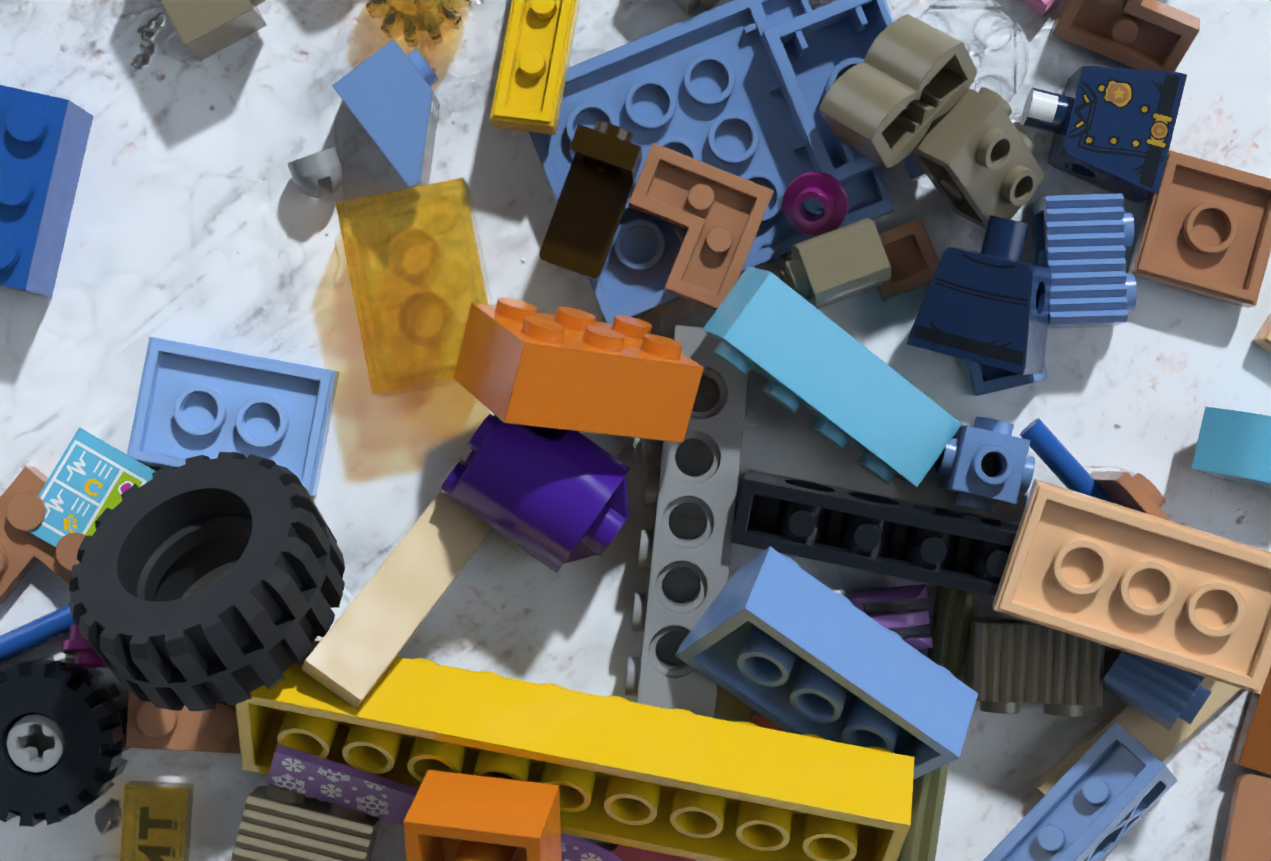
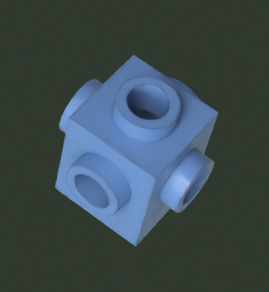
M976 416L974 427L968 425L961 426L936 460V473L942 474L938 488L958 492L957 505L994 513L996 502L1016 504L1018 493L1025 494L1028 491L1034 473L1035 458L1034 456L1027 455L1031 440L1012 436L1014 425L1011 423ZM989 452L997 454L993 477L987 476L981 468L982 458Z

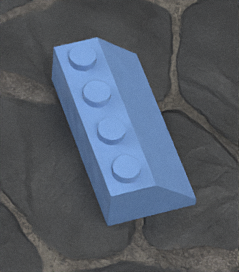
M771 546L732 575L681 643L675 655L786 732L799 735L814 734L825 740L860 747H880L891 753L915 757L913 780L960 758L978 697L976 691L954 677L948 669L937 665L906 643L897 633L886 629L855 607L845 596L831 590L800 568L794 560L783 556Z

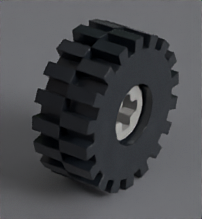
M54 656L40 657L4 668V671L0 672L1 821L7 822L15 816H20L19 826L34 827L44 820L47 821V825L60 822L72 814L75 815L105 795L115 785L111 781L123 773L128 760L121 758L122 752L129 748H126V734H123L122 724L127 722L128 707L120 710L117 709L113 699L122 694L114 683L103 687L98 682L104 673L97 668L82 670L78 666H74L73 658L66 657L55 661ZM38 724L42 725V732L45 736L54 737L55 746L44 751L43 756L39 757L37 747L27 746L26 744L28 743L26 736L36 732Z

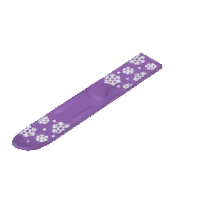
M277 744L266 783L400 825H403L406 814L419 789ZM561 833L562 861H623L615 853L600 846Z

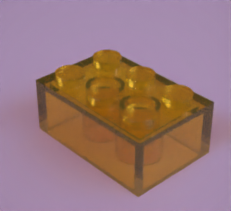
M464 178L335 202L372 394L380 397H389L458 383L453 378L471 303L493 306L472 194Z

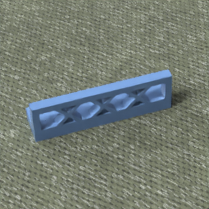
M1115 721L983 861H1101L1178 780L1166 765Z

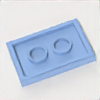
M149 337L127 455L144 465L161 468L169 465L175 469L185 465L187 458L202 454L210 457V459L217 458L219 452H237L244 454L246 458L252 454L273 460L276 465L287 467L299 478L301 484L310 495H317L340 372Z

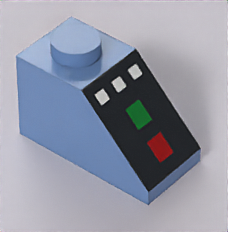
M393 39L333 84L332 87L411 191L419 198L428 191L440 108V103L431 86L439 79L417 49L406 56Z

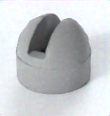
M336 147L287 163L298 189L309 197L321 198L319 179L323 178L331 194L335 193L341 185L343 171Z

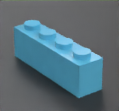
M748 266L702 329L720 343L714 351L715 355L743 375H746L751 368L769 381L763 388L767 395L794 413L800 405L817 417L811 425L813 430L841 449L844 448L847 442L851 443L864 453L859 459L858 464L886 484H890L893 478L897 477L918 487L945 449L946 444L951 441L962 425L961 422L770 271Z

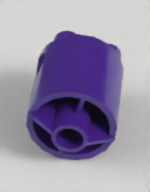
M489 414L478 427L467 444L472 451L466 461L461 459L440 488L442 493L556 573H558L563 564L596 555L601 557L630 516L628 513L626 475L630 471V467L579 431L504 423L495 414L494 416Z

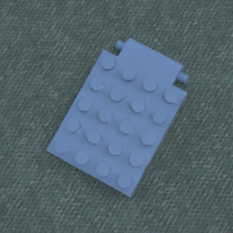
M733 0L568 67L556 135L528 132L556 201L558 202L572 163L569 148L578 124L591 129L595 128L597 121L619 126L634 135L631 143L642 147V162L602 274L598 279L588 277L606 323L613 324L616 315L636 317L683 298L666 291L665 285L688 230L629 207V200L652 143L774 190L741 274L748 266L757 268L784 257L787 253L792 252V245L816 237L796 230L788 222L783 211V196L787 187L797 176L803 173L814 171L827 173L835 177L844 187L848 196L849 206L847 215L839 228L865 218L874 220L894 212V207L878 171L886 167L837 139L818 110L830 86L851 67L863 62L875 38L895 21L886 0H837L815 10H812L808 0ZM911 153L902 160L911 181L927 176V173L923 171ZM814 198L804 200V206L808 211L814 214L825 212V208L819 200Z

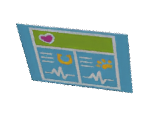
M79 427L38 495L46 507L45 518L37 528L28 530V532L54 547L57 546V543L63 536L69 533L78 532L87 536H93L97 530L95 528V521L106 508L113 510L122 501V493L134 484L141 487L153 478L152 473L156 471Z

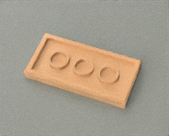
M1034 479L992 604L995 611L1261 695L1271 667V552Z

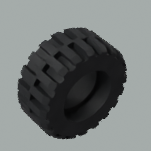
M219 452L218 457L215 459H210V457L202 454L187 458L185 465L173 469L168 465L152 473L154 477L152 480L141 487L134 484L122 493V501L113 510L106 508L95 521V528L97 530L93 536L85 535L78 549L77 560L80 564L72 566L69 591L71 592L69 607L72 619L79 626V632L129 693L139 700L152 702L155 707L174 711H182L184 705L189 711L216 710L217 702L226 701L228 705H236L252 699L250 692L265 685L266 688L271 689L285 679L283 672L295 662L301 666L314 650L312 643L317 636L324 637L329 631L335 618L331 608L339 607L345 585L342 579L345 571L344 558L337 545V540L307 489L293 472L287 467L276 465L273 460L252 454L246 458L244 454L237 452ZM237 561L225 575L207 588L181 598L196 581L207 573L227 563Z

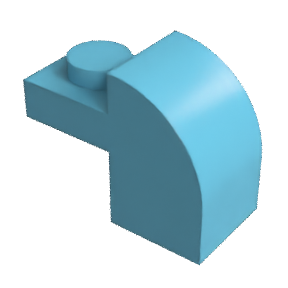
M1205 406L1191 469L1225 480L1271 487V416Z

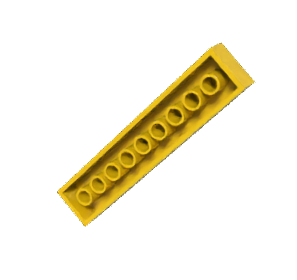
M314 640V642L312 643L314 648L318 645L320 641ZM396 656L357 709L301 669L303 664L300 666L296 662L283 672L285 677L283 681L271 689L263 685L250 692L252 699L235 705L243 770L268 775L277 744L417 788L420 787L427 770L559 785L561 833L699 861H897L911 826L915 757L891 753L880 747H860L825 740L814 734L799 735L763 728L747 721L732 722L696 715L685 709H665L630 702L619 696L604 697L568 690L552 683L537 684L501 677L490 671L476 672L440 665L424 658L409 659Z

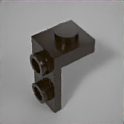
M597 121L594 129L578 124L569 148L572 163L539 252L542 261L591 279H598L601 276L642 162V147L631 143L634 136L631 132L602 121Z

